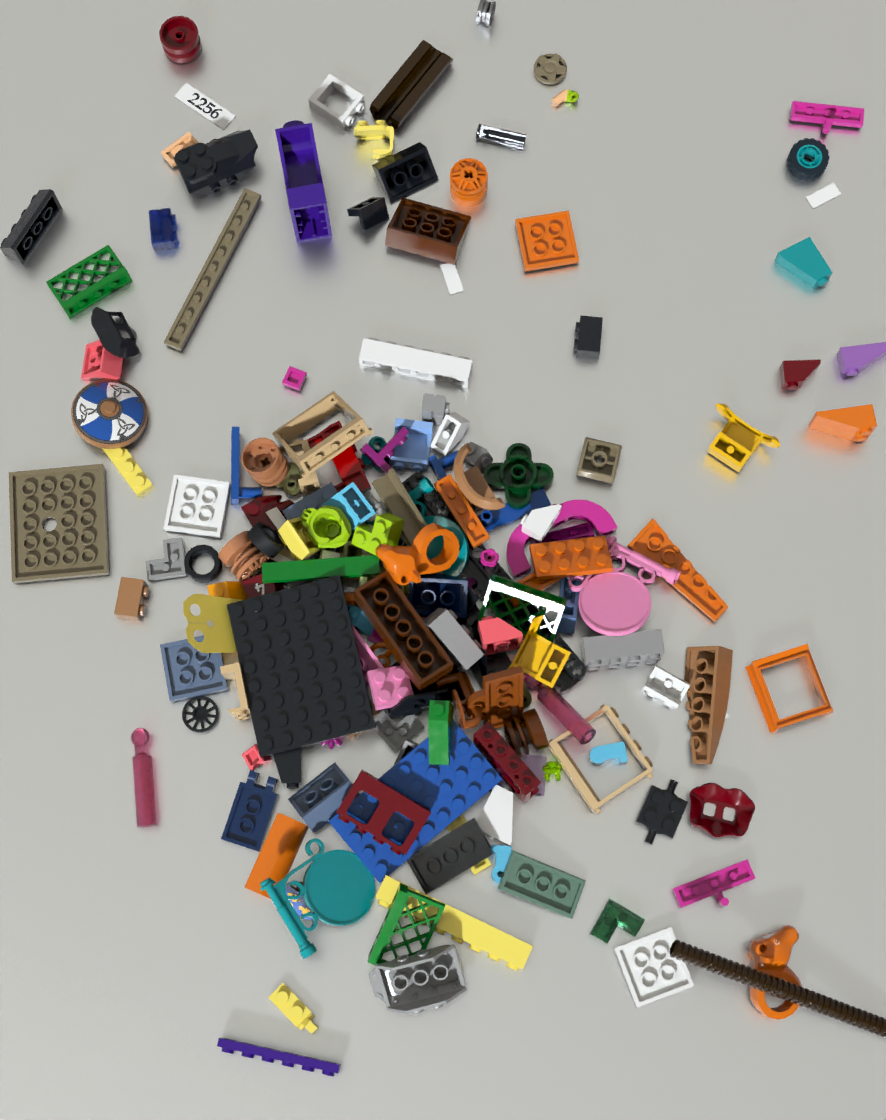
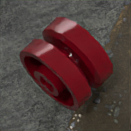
M174 16L167 19L161 25L159 31L160 41L167 58L179 64L195 60L200 54L202 46L198 28L194 21L188 17Z

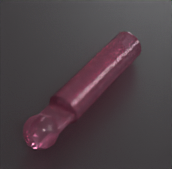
M527 673L525 674L524 681L527 683V688L538 692L537 699L582 745L587 744L594 738L596 730L554 688L548 685L544 686L542 682Z
M137 728L131 734V741L135 749V756L132 757L136 821L138 828L153 827L157 825L152 756L148 753L150 734L144 728Z

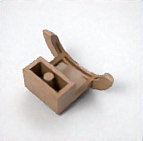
M466 443L457 452L453 466L456 484L460 491L464 494L475 513L482 509L499 510L504 508V502L501 498L495 497L477 465L464 472L463 463L466 456L472 452L470 445Z

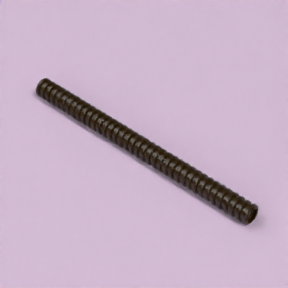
M677 939L670 947V957H676L679 961L681 959L685 963L688 961V964H694L695 967L700 966L701 969H706L709 972L712 971V973H717L719 976L723 975L732 981L741 982L743 985L747 984L748 987L753 986L754 989H759V991H764L767 994L770 993L772 996L788 1000L791 1003L794 1002V1004L817 1011L820 1014L823 1013L825 1016L846 1022L849 1025L852 1024V1026L875 1033L878 1036L886 1037V1019L876 1014L873 1015V1013H868L865 1010L862 1011L860 1008L844 1004V1002H839L836 999L833 1000L831 997L827 998L825 995L815 993V991H810L807 988L804 989L802 986L792 985L791 982H786L778 977L775 978L773 975L769 976V974L757 971L754 968L751 969L749 966L745 967L743 964L733 962V960H728L725 957L722 958L720 955L710 954L709 951H704L701 948L698 949L696 946L692 947L691 944L680 943V940Z

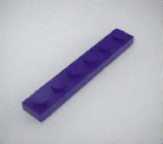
M221 1037L218 1039L217 1046L222 1047V1052L233 1054L234 1050L242 1052L241 1056L254 1058V1055L262 1056V1061L274 1063V1059L282 1061L281 1065L294 1067V1064L302 1065V1070L314 1072V1068L322 1070V1074L328 1076L340 1073L341 1064L227 1038Z

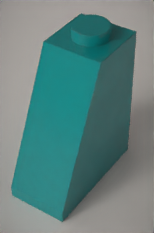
M810 237L778 252L775 259L778 265L812 288L818 285L820 287L826 285L833 273Z

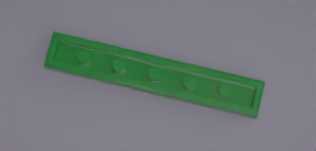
M376 555L262 563L263 584L322 580L340 575L341 578L378 576L380 574L379 558Z

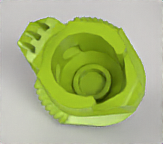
M327 505L319 509H304L300 517L302 524L307 528L309 539L318 548L341 547L347 543L351 535L350 522L338 507Z

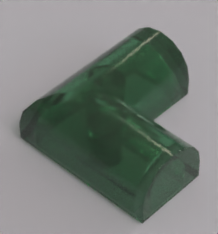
M609 898L590 935L608 944L618 927L635 937L645 919Z

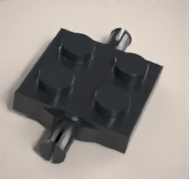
M670 779L667 790L653 785L650 786L635 821L649 830L644 842L652 845L656 834L673 839L688 804L687 801L674 794L678 784L677 781Z

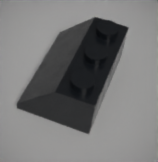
M420 142L372 165L377 180L390 202L438 180L427 147Z

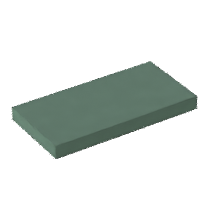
M511 850L497 889L572 919L586 880Z

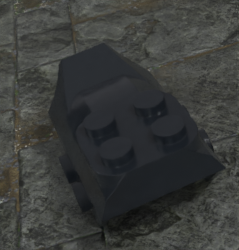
M250 129L245 131L238 130L219 139H213L209 143H196L184 148L175 154L173 160L189 194L210 195L218 193L226 187L237 185L238 182H241L256 166L254 156L258 145Z
M396 661L390 667L400 666V664ZM455 664L453 665L452 672L449 674L460 672ZM410 679L414 695L406 696L394 707L387 708L386 712L391 717H403L421 713L424 708L429 707L430 700L452 702L451 690L456 689L460 700H464L457 682L443 685L440 689H437L432 684L419 692Z

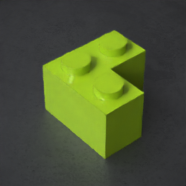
M391 513L376 515L374 526L363 524L355 527L351 544L376 555L375 549L382 543L398 546L404 519Z

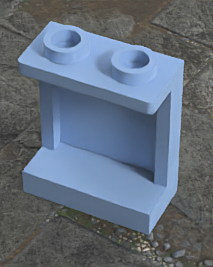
M396 418L394 435L402 427H405L409 433L406 435L408 439L401 446L397 444L393 448L395 452L390 457V466L397 470L405 468L412 469L415 472L427 471L433 422Z

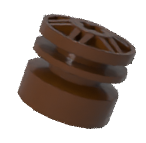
M535 708L522 712L523 722L521 723L515 715L512 716L513 726H511L508 718L502 720L505 739L519 757H522L521 747L525 755L529 754L528 745L530 744L535 751L549 747L543 725Z

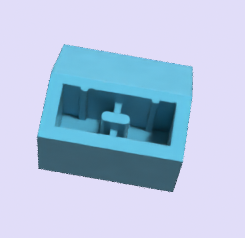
M354 482L321 505L340 508L350 522L351 531L376 513Z

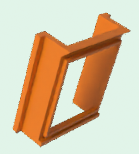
M808 644L755 660L745 667L770 733L778 731L782 727L822 714L833 713V708L826 695ZM803 657L821 706L779 720L761 670Z

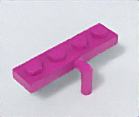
M793 101L791 104L790 120L823 124L822 132L828 134L832 125L862 128L864 108Z
M747 859L672 890L680 908L712 895L715 896L718 905L724 907L729 904V900L724 898L722 891L753 880L755 876Z

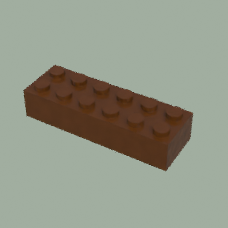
M387 570L354 590L353 599L419 692L452 672L454 663Z

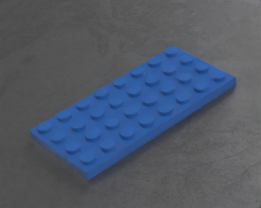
M453 720L450 765L429 764V739L427 737L378 778L431 810L430 816L406 855L403 853L401 855L396 854L390 850L391 846L385 842L383 845L373 839L374 835L369 832L364 834L355 828L356 824L351 821L345 823L338 818L339 814H335L328 822L380 883L386 875L389 876L497 785L502 780V777ZM363 791L354 798L347 813L367 824L377 809L379 800ZM394 812L382 830V835L402 845L413 828L414 822L401 813Z

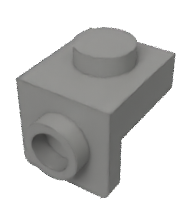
M470 441L469 445L472 452L466 456L465 461L474 466L477 465L481 473H483L485 468L493 461V458L486 448Z

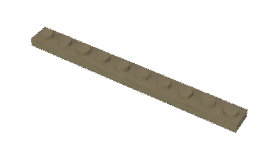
M244 188L164 340L165 345L182 351L261 200V194Z

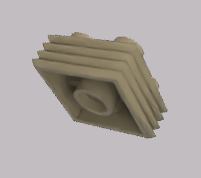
M586 437L576 473L577 476L612 484L622 446ZM598 457L602 458L601 463H597Z

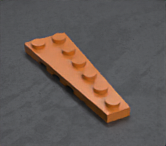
M653 518L628 544L627 547L630 550H634L667 568H675L681 571L678 581L672 586L712 621L716 622L727 610L728 606L707 584L704 577L695 570L692 563L680 552L681 550L672 543L668 535Z

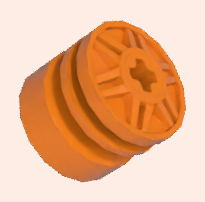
M466 158L459 160L451 168L450 193L453 200L459 205L465 207L477 206L487 196L488 173L482 162Z

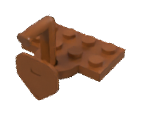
M521 666L483 676V689L476 692L465 672L446 675L433 683L437 689L446 684L458 683L464 700L460 701L456 689L451 690L452 704L454 705V716L458 726L464 730L477 726L481 720H483V726L489 721L495 729L504 727L502 720L508 718L510 724H513L512 716L514 715L519 722L523 721L524 672ZM464 713H467L471 719L465 720Z

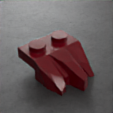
M267 495L252 500L242 506L241 509L252 527L257 522H262L274 532H278V529L266 512L277 507L286 519L282 510L293 505L294 502L290 499L280 502L282 499L281 495Z

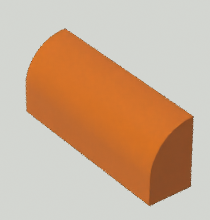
M277 813L245 884V888L271 899L266 890L261 891L260 883L269 877L277 883L289 873L309 827L288 816Z

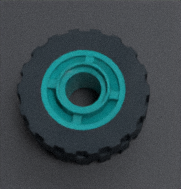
M814 138L799 140L790 150L787 158V167H789V171L799 180H815V178H819L824 173L829 163L828 149H826V146L821 141H817ZM805 158H810L811 161H806Z

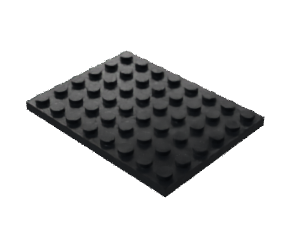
M340 575L227 604L260 757L376 728Z

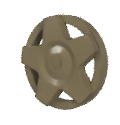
M558 54L541 55L534 64V75L541 83L548 85L557 84L566 76V62ZM562 74L559 78L556 79V75Z

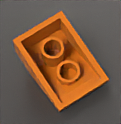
M873 404L819 411L815 413L809 423L810 429L846 440H856L857 442L867 440L877 427Z

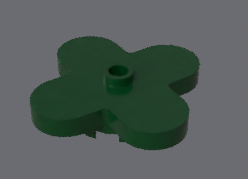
M515 443L507 449L504 463L489 464L485 468L483 476L490 488L505 489V499L511 508L523 509L531 501V490L549 487L553 482L554 473L552 468L545 463H533L531 450L527 445Z

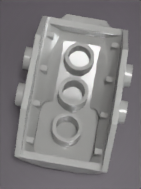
M454 944L421 950L411 956L401 955L396 960L374 965L375 969L369 973L375 997L380 998L386 1004L387 1011L418 1014L427 1008L437 1009L467 990L463 969Z

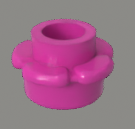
M486 549L480 554L481 563L484 566L494 567L497 564L496 562L499 561V555L494 549Z

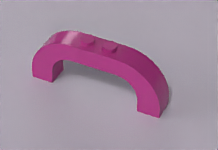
M570 500L560 504L562 506L561 512L550 530L572 520H581L586 523L590 522L596 536L605 535L606 537L616 532L617 525L612 516L600 505L588 500ZM522 524L513 531L507 544L506 562L513 580L531 572V566L525 556L524 548L533 538L521 531Z

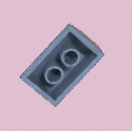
M333 763L288 798V800L312 832L315 833L337 814V809L353 784L338 765Z

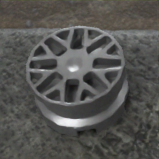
M480 0L477 10L478 14L476 15L477 24L484 23L485 26H491L496 7L495 1Z

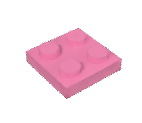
M401 665L367 671V678L376 710L392 708L406 696L414 695L410 679Z

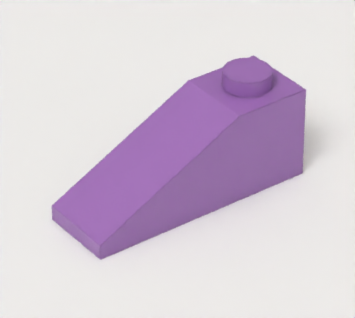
M886 342L841 347L837 353L840 374H847V376L857 375L886 355Z

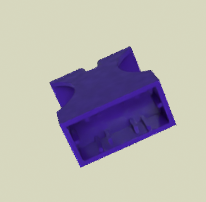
M298 120L289 121L283 125V128L275 129L296 241L302 242L332 236L312 123L304 124Z

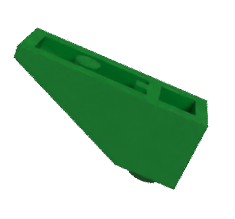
M430 700L428 739L430 765H450L454 705L450 701Z

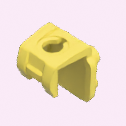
M377 120L371 126L367 121L357 122L354 128V137L358 138V140L390 139V149H373V154H376L373 155L374 159L381 161L393 155L394 128L392 126H388L385 120Z

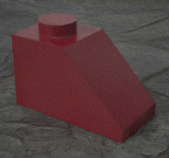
M821 360L783 361L780 366L781 388H787V390L800 388L818 369Z

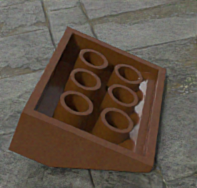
M402 197L387 227L385 245L455 265L471 221V216Z

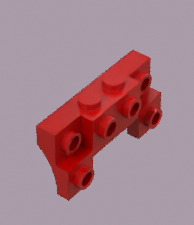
M340 421L329 425L317 435L307 439L310 449L342 428ZM355 444L332 459L342 480L341 483L334 486L337 492H340L352 482L355 483L361 493L371 490V486L363 471L365 465L361 458L357 459L355 452L358 451Z

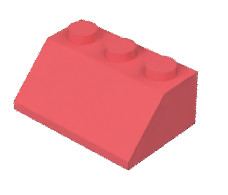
M493 616L483 617L482 621H478V632L485 656L520 648L523 634L515 627L499 617L493 618Z

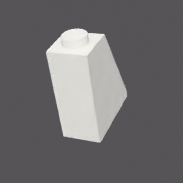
M501 783L500 786H494L477 823L485 835L510 846L512 843L513 793L510 792V787Z

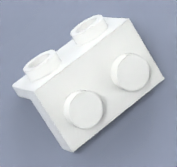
M656 665L643 689L646 690L649 696L662 699L665 705L671 708H678L691 684Z

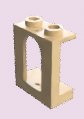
M297 439L289 444L299 457L310 450L307 439ZM316 470L310 474L308 479H298L303 498L320 489Z
M237 662L220 666L221 674L227 681L236 680L241 707L228 709L229 713L235 719L238 718V720L250 718L249 715L251 713L241 664Z

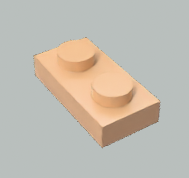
M187 132L164 149L161 155L174 168L176 166L173 160L175 154L199 142L190 132Z

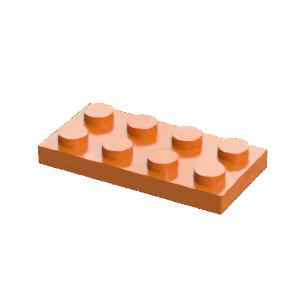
M605 535L536 543L529 546L536 581L613 571Z

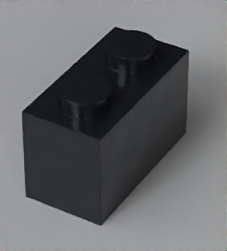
M580 316V322H576L575 333H578V339H574L573 349L577 350L576 357L599 359L603 317Z

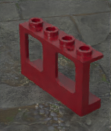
M489 721L473 734V744L524 804L539 792L537 786L541 784L540 780Z
M362 769L336 813L339 814L338 818L345 823L351 821L356 824L355 828L364 834L369 832L374 835L373 839L383 845L385 842L390 845V850L396 854L401 855L403 853L406 855L430 816L431 810ZM360 790L379 800V805L367 824L347 813L349 806ZM394 812H399L414 822L413 828L402 845L382 835V830Z

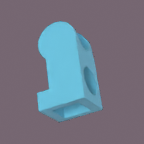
M624 741L596 746L589 754L590 762L596 766L602 765L605 761L617 759L619 764L628 762Z
M491 844L496 854L495 867L492 870L491 876L493 881L499 883L512 846Z

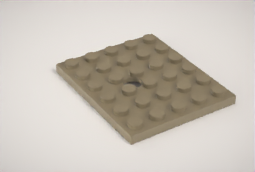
M93 464L9 472L12 582L25 583L109 575L104 465ZM47 518H54L57 522L56 528L52 531H45L43 529V523Z

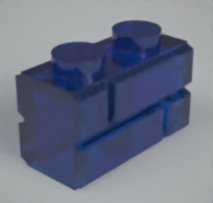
M170 208L150 210L151 243L154 251L175 249V242H178V233L174 231V225H177L176 215L172 214Z

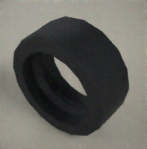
M257 522L248 531V537L251 542L270 558H274L284 548V543L280 537L262 522Z
M205 544L197 545L187 552L184 559V567L193 580L206 583L216 579L220 574L222 561L218 558V552L213 547ZM207 553L213 557L214 567L207 574H198L192 568V561L197 555Z

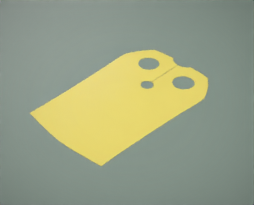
M193 594L183 602L184 616L187 622H190L186 628L188 643L202 653L237 652L227 604L242 601V599L204 594ZM192 604L199 606L201 610L200 615L194 616L191 613L190 607ZM210 620L213 622V627H209L208 624L204 623ZM200 630L203 633L204 640L202 642H197L194 639V631Z

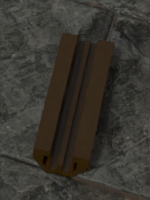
M422 40L371 103L369 110L374 121L385 120L388 126H392L394 129L399 128L453 59L434 48L425 40Z

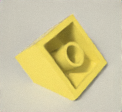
M300 517L287 520L278 530L281 541L288 546L291 556L296 561L308 560L323 549L318 548V546L311 542L307 535V528L302 524Z

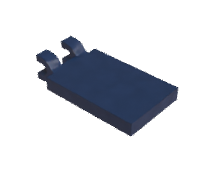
M250 770L247 782H240L221 839L260 852L279 795L274 793L278 779L269 776L265 787L256 784L260 773Z

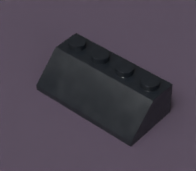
M39 190L32 197L31 203L27 209L23 210L19 221L12 226L10 234L1 243L0 249L6 257L21 265L28 259L62 209L53 190Z

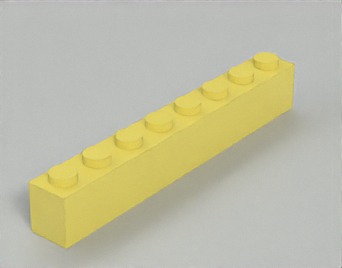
M386 875L375 897L379 900L378 904L389 909L401 882ZM408 886V889H409V890H412V891L417 892V893H419V894H421V895H424V896H426V897H429V898H431V899H433V900H436V901H438V902H441V901H439V900H437V899H435V898H432V897H430V896H428V895H426V894H424V893H422V892H420V891H418V890H416V889H414V888ZM409 896L407 901L409 909L420 905L418 899ZM445 904V908L434 930L441 935H444L445 932L452 935L451 939L460 944L463 941L471 944L469 948L478 953L481 950L489 953L488 957L497 962L500 959L506 961V966L515 971L518 968H524L533 948L532 945ZM432 905L425 908L428 917L437 914L439 909ZM422 909L411 913L415 917V922L425 918Z

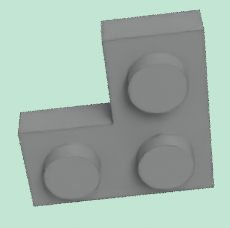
M182 537L163 540L165 558L146 561L148 581L187 576L184 567L185 554Z
M384 710L374 718L376 724L374 730L394 753L402 748L407 738L411 740L424 728V725L415 715L404 717L398 724Z

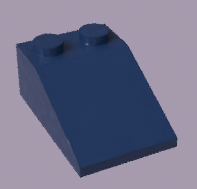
M431 573L420 575L421 583H414L412 581L409 583V602L419 615L429 616L437 608H446L448 611L451 609L458 618H467L468 579Z

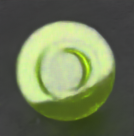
M550 761L542 766V770L545 771L544 778L547 782H550L551 774H555V779L560 781L561 775L559 772L562 771V766L558 765V762Z

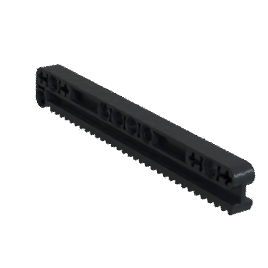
M415 473L402 482V484L409 493L417 487L415 482L419 484V481L425 478V476L421 473ZM436 489L429 494H422V497L417 500L426 506L425 517H445L458 525ZM427 495H433L435 499L432 501H427L425 497ZM417 504L416 507L421 513L422 508L419 504ZM438 508H439L441 511H444V510H445V514H444V515H443V513H439V514H438ZM468 541L469 558L461 578L466 577L465 579H470L474 577L478 583L473 589L480 595V601H484L488 584L493 574L509 580L512 579L498 562L494 566V572H487L485 570L487 566L482 565L481 558L473 556L474 552L479 551L482 553L486 548L481 544L473 549ZM491 590L490 597L493 602L502 599L499 592ZM508 599V602H509L510 606L512 607V609L515 608V607L512 605V603L509 601V599ZM505 602L495 605L500 614L508 611ZM533 604L526 606L530 615L539 612ZM491 607V608H490V613H493L494 610H493V608ZM523 608L514 612L518 620L527 617ZM511 613L502 617L508 624L515 622ZM543 618V620H542V622H541L540 625H543V624L546 623L545 620H544V618ZM530 620L521 623L522 628L526 631L531 626ZM548 626L539 630L542 636L551 637L552 633ZM556 632L554 640H556L555 644L572 652L569 656L570 659L567 660L554 686V689L561 688L559 695H563L583 680L586 674V667ZM574 669H575V670L580 669V670H581L580 675H579L578 673L574 675V674H573Z

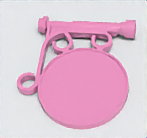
M609 536L606 541L611 561L612 559H619L622 562V566L620 568L613 567L612 572L601 573L594 576L595 574H590L585 580L583 576L569 577L568 587L574 592L580 591L579 612L583 621L591 629L608 636H623L637 631L649 618L651 596L645 585L653 584L655 575L663 576L666 582L674 585L678 581L681 571L675 568H667L634 550L632 551L617 543L616 537ZM625 562L640 569L638 579L623 572L625 570ZM644 572L650 574L652 577L650 579H644L642 578V575L644 574ZM574 580H579L582 582V584L579 586H575L571 582Z

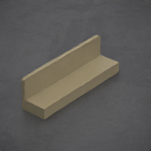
M390 468L386 475L374 480L372 485L388 512L404 519L401 533L407 544L411 546L416 534L427 524L393 468Z

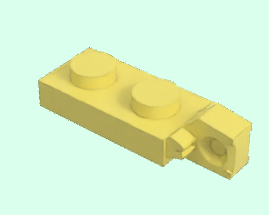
M282 983L268 997L300 1030L305 1027L313 1034L318 1029L312 1021L315 1017L312 1011L285 983Z

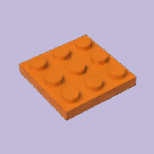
M569 210L515 219L525 272L579 263Z

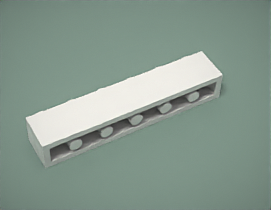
M363 338L358 358L359 365L463 387H468L473 367V360L465 356L454 357L445 352L440 354L430 349H415L411 345L401 346L392 341H387V343L381 342L376 338Z

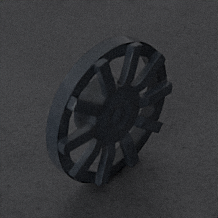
M196 696L185 704L182 711V719L184 724L193 732H207L214 728L218 722L219 709L216 703L209 697ZM202 699L206 700L204 706H201L200 700ZM196 700L198 702L197 707L192 704ZM209 702L213 704V707L206 709ZM190 706L193 712H188L187 708ZM215 709L216 715L209 714V712ZM186 715L193 716L191 719L186 720ZM208 717L215 718L213 723L208 720ZM196 720V722H195V724H194L193 727H191V726L188 724V723H190V722ZM205 721L210 725L207 728L204 726ZM199 722H201L202 729H196Z

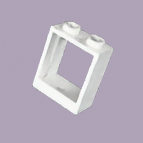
M331 74L326 77L308 99L311 110L343 131L347 126L352 125L356 115L365 108L364 95ZM334 89L354 100L342 116L323 104Z

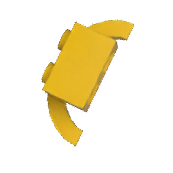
M718 403L715 405L717 411L728 423L709 446L708 453L738 473L760 443L773 448L780 446L778 438L764 434L748 425L736 416L726 404Z
M541 615L533 619L509 668L521 666L523 672L553 688L572 652L536 634L544 617Z

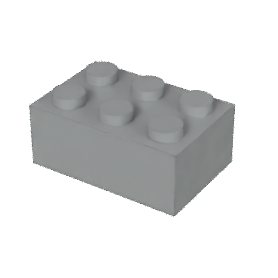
M437 608L423 621L458 668L468 670L484 655L481 651L482 646L477 640H472L469 637L470 631L463 624L460 625L456 621L458 617L451 609L448 611L446 608Z

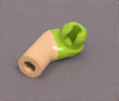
M565 89L552 98V103L558 106L563 101L576 102L579 99V94L576 91Z

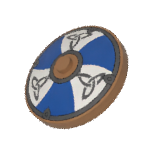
M103 379L86 385L78 392L72 403L71 416L73 426L83 440L99 448L117 449L133 443L141 436L147 424L148 410L145 399L132 385L120 380Z

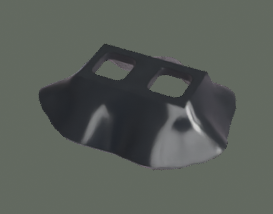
M95 307L92 311L91 324L102 346L108 352L120 358L138 355L140 350L136 345V331L128 325L123 313L108 312ZM112 316H119L121 323H116ZM120 331H127L130 338H123Z

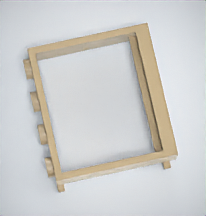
M333 391L272 434L278 442L280 450L282 452L285 451L304 472L301 476L304 479H308L312 472L364 436H370L373 430L367 428L363 418ZM338 409L343 411L352 420L300 457L288 445L289 442Z
M603 704L600 706L601 709L556 739H550L548 743V748L592 812L596 811L597 814L601 812L599 807L644 777H653L651 773L653 771L651 760L647 756L644 757L640 752L642 750L641 746L636 740L631 739L628 727L624 723H620L617 719L619 717L617 711L613 707L610 708L608 704ZM605 713L645 771L600 800L561 742Z

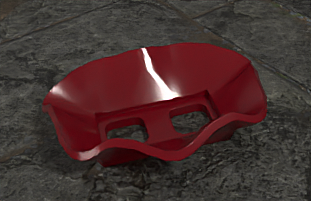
M706 783L690 791V821L692 825L705 829L714 837L727 835L743 836L746 833L755 811V804L745 792L737 788L725 789L716 783ZM706 802L715 804L714 816L703 814ZM725 807L735 810L733 821L723 819Z

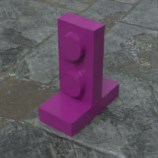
M402 427L378 453L367 443L363 445L360 451L386 475L392 467L384 458L388 460L395 452L393 448L397 444L401 446L408 439L406 435L409 431Z

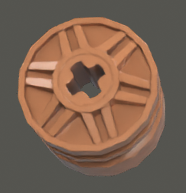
M268 438L254 439L242 451V466L259 485L272 487L282 482L289 471L288 459L273 440Z
M243 531L233 537L218 554V558L226 567H232V574L236 575L240 582L257 574L262 569V563H267L270 559L251 542L248 537V531Z

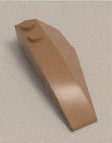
M721 646L687 647L684 681L691 684L687 690L688 701L686 702V707L690 713L688 724L692 730L690 741L693 764H712L725 721L730 691L733 650Z

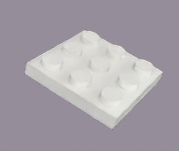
M174 474L164 530L221 538L231 486L230 482Z
M672 927L614 948L636 1008L694 986L686 963L682 959L679 961L676 957H670V947L676 940Z

